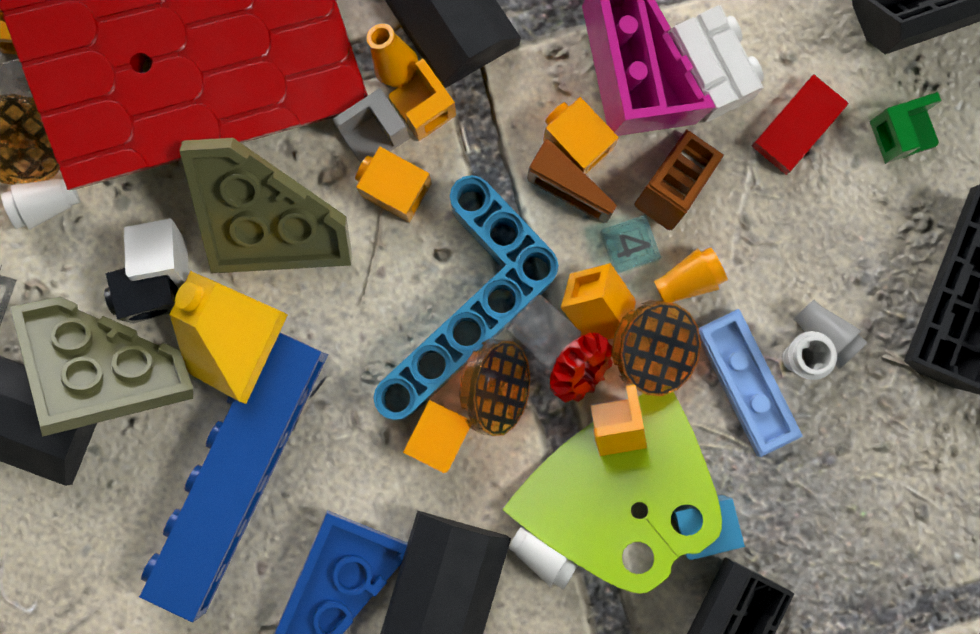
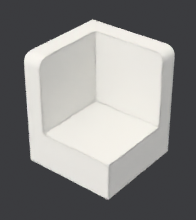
M170 218L124 227L125 273L131 281L168 275L179 289L189 275L187 241L173 220Z

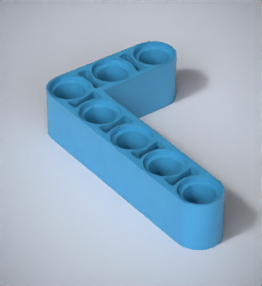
M473 175L464 176L455 182L450 192L452 212L457 221L493 257L502 269L379 383L373 397L374 404L378 412L385 418L400 420L413 415L545 292L557 275L559 265L554 252L488 182L481 177ZM473 191L482 195L485 202L476 211L464 210L459 205V199L467 192ZM498 225H508L514 229L517 238L510 245H498L490 237L491 231ZM531 258L541 259L547 264L549 274L542 280H532L523 272V264ZM496 290H507L513 295L515 306L512 310L506 313H498L491 309L488 304V298ZM464 321L474 322L481 330L479 340L470 346L460 345L454 339L456 326ZM428 353H438L445 359V371L438 378L427 379L420 372V361ZM400 384L409 391L410 402L403 411L394 412L386 405L385 396L389 388Z

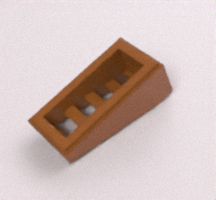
M686 129L635 201V207L665 229L673 230L685 216L724 154ZM681 152H685L705 167L702 169L682 155Z
M547 138L544 140L529 166L528 182L598 221L607 223L617 205L552 141Z

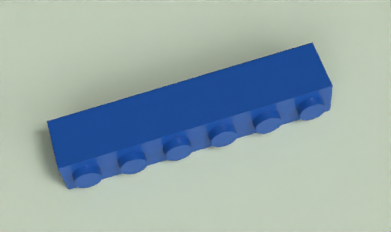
M280 332L247 404L228 396L227 403L231 407L224 422L218 421L214 425L206 441V447L210 448V451L203 465L198 464L195 466L186 481L184 490L189 493L181 510H174L164 527L163 535L168 538L161 553H155L144 568L141 580L145 581L146 584L139 598L192 623L206 614L329 354Z

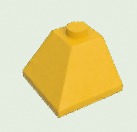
M190 271L185 283L178 289L175 304L169 314L187 372L233 399L247 404L288 314Z

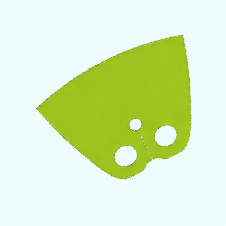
M663 385L661 391H665L667 389H670L671 387ZM673 390L663 394L646 392L638 396L647 444L646 449L600 456L593 431L594 423L592 422L553 452L528 477L502 510L546 545L603 581L620 589L638 594L647 593L656 588L669 577L671 566L676 559L684 554H698L719 537L722 530L721 509L713 481L693 429ZM641 502L647 505V516L643 519L633 517L631 514L633 504ZM681 505L695 506L703 516L701 529L693 535L685 536L679 534L671 525L672 512ZM634 542L647 544L654 553L653 566L643 574H635L628 571L622 562L624 549Z

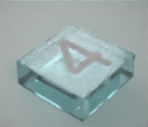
M646 214L600 231L610 262L618 274L661 259Z

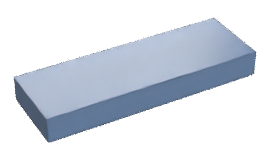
M740 309L697 328L698 339L756 456L762 457L803 437Z

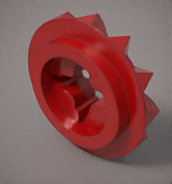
M592 332L580 336L565 347L558 356L550 376V389L555 396L565 403L571 400L579 402L583 400L587 392L592 394L595 392L596 385L600 381L605 380V372L613 365L611 356L613 355L614 347L608 342V339L600 333Z

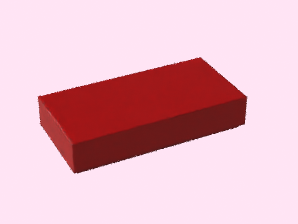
M813 74L751 146L787 175L849 103Z

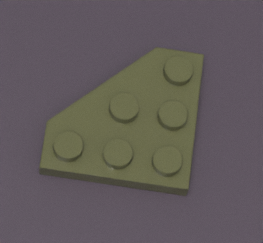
M234 138L184 140L179 151L211 274L351 266V243L347 217Z
M63 297L10 306L42 437L193 399V386L179 349L166 343H162L159 346L139 337L137 330L110 318L102 316L98 319L80 311L76 303Z

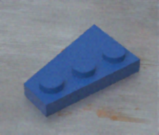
M327 510L274 634H343L353 623V619L373 596H376L387 584L389 577L401 565L408 542Z

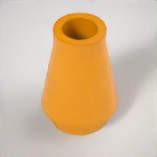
M377 24L373 26L367 33V43L370 46L377 79L391 87H402L409 84L417 72L415 63L418 62V57L415 51L395 34L390 25Z
M709 247L703 251L697 248L665 275L653 282L664 304L669 305L676 301L719 290L718 285L727 281L728 278L716 253Z

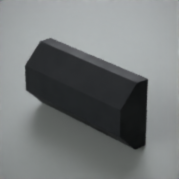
M385 0L421 57L429 65L444 88L449 87L516 48L521 41L520 35L496 0Z
M852 0V6L865 39L885 55L980 22V0Z
M980 184L969 190L904 359L906 364L921 375L952 388L980 395Z
M0 356V462L64 486L73 485L97 423L42 437L25 365Z
M417 510L380 634H483L511 538L504 534Z
M725 557L687 634H775L795 593Z

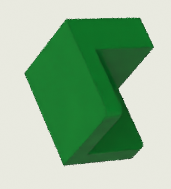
M939 92L886 108L869 121L885 164L933 149L939 144L928 114L929 109L942 101Z

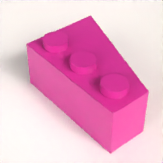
M655 0L584 1L582 9L606 124L617 136L696 125L716 107L709 94L703 95L690 71L693 69V66L687 55L682 57L668 33L671 27Z

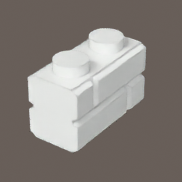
M717 5L699 14L697 17H692L670 29L669 35L681 56L687 55L693 69L690 72L703 95L709 94L716 106L704 117L705 122H709L730 110L750 102L764 88L761 83L764 79L761 65L755 57H747L740 43L742 41L741 28L733 16L726 17L721 5Z

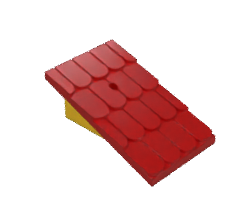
M0 0V10L3 12V18L19 61L23 66V72L37 110L41 115L43 126L56 161L60 166L59 169L67 190L80 189L180 161L182 159L179 150L184 140L234 138L240 143L334 118L368 96L337 0Z

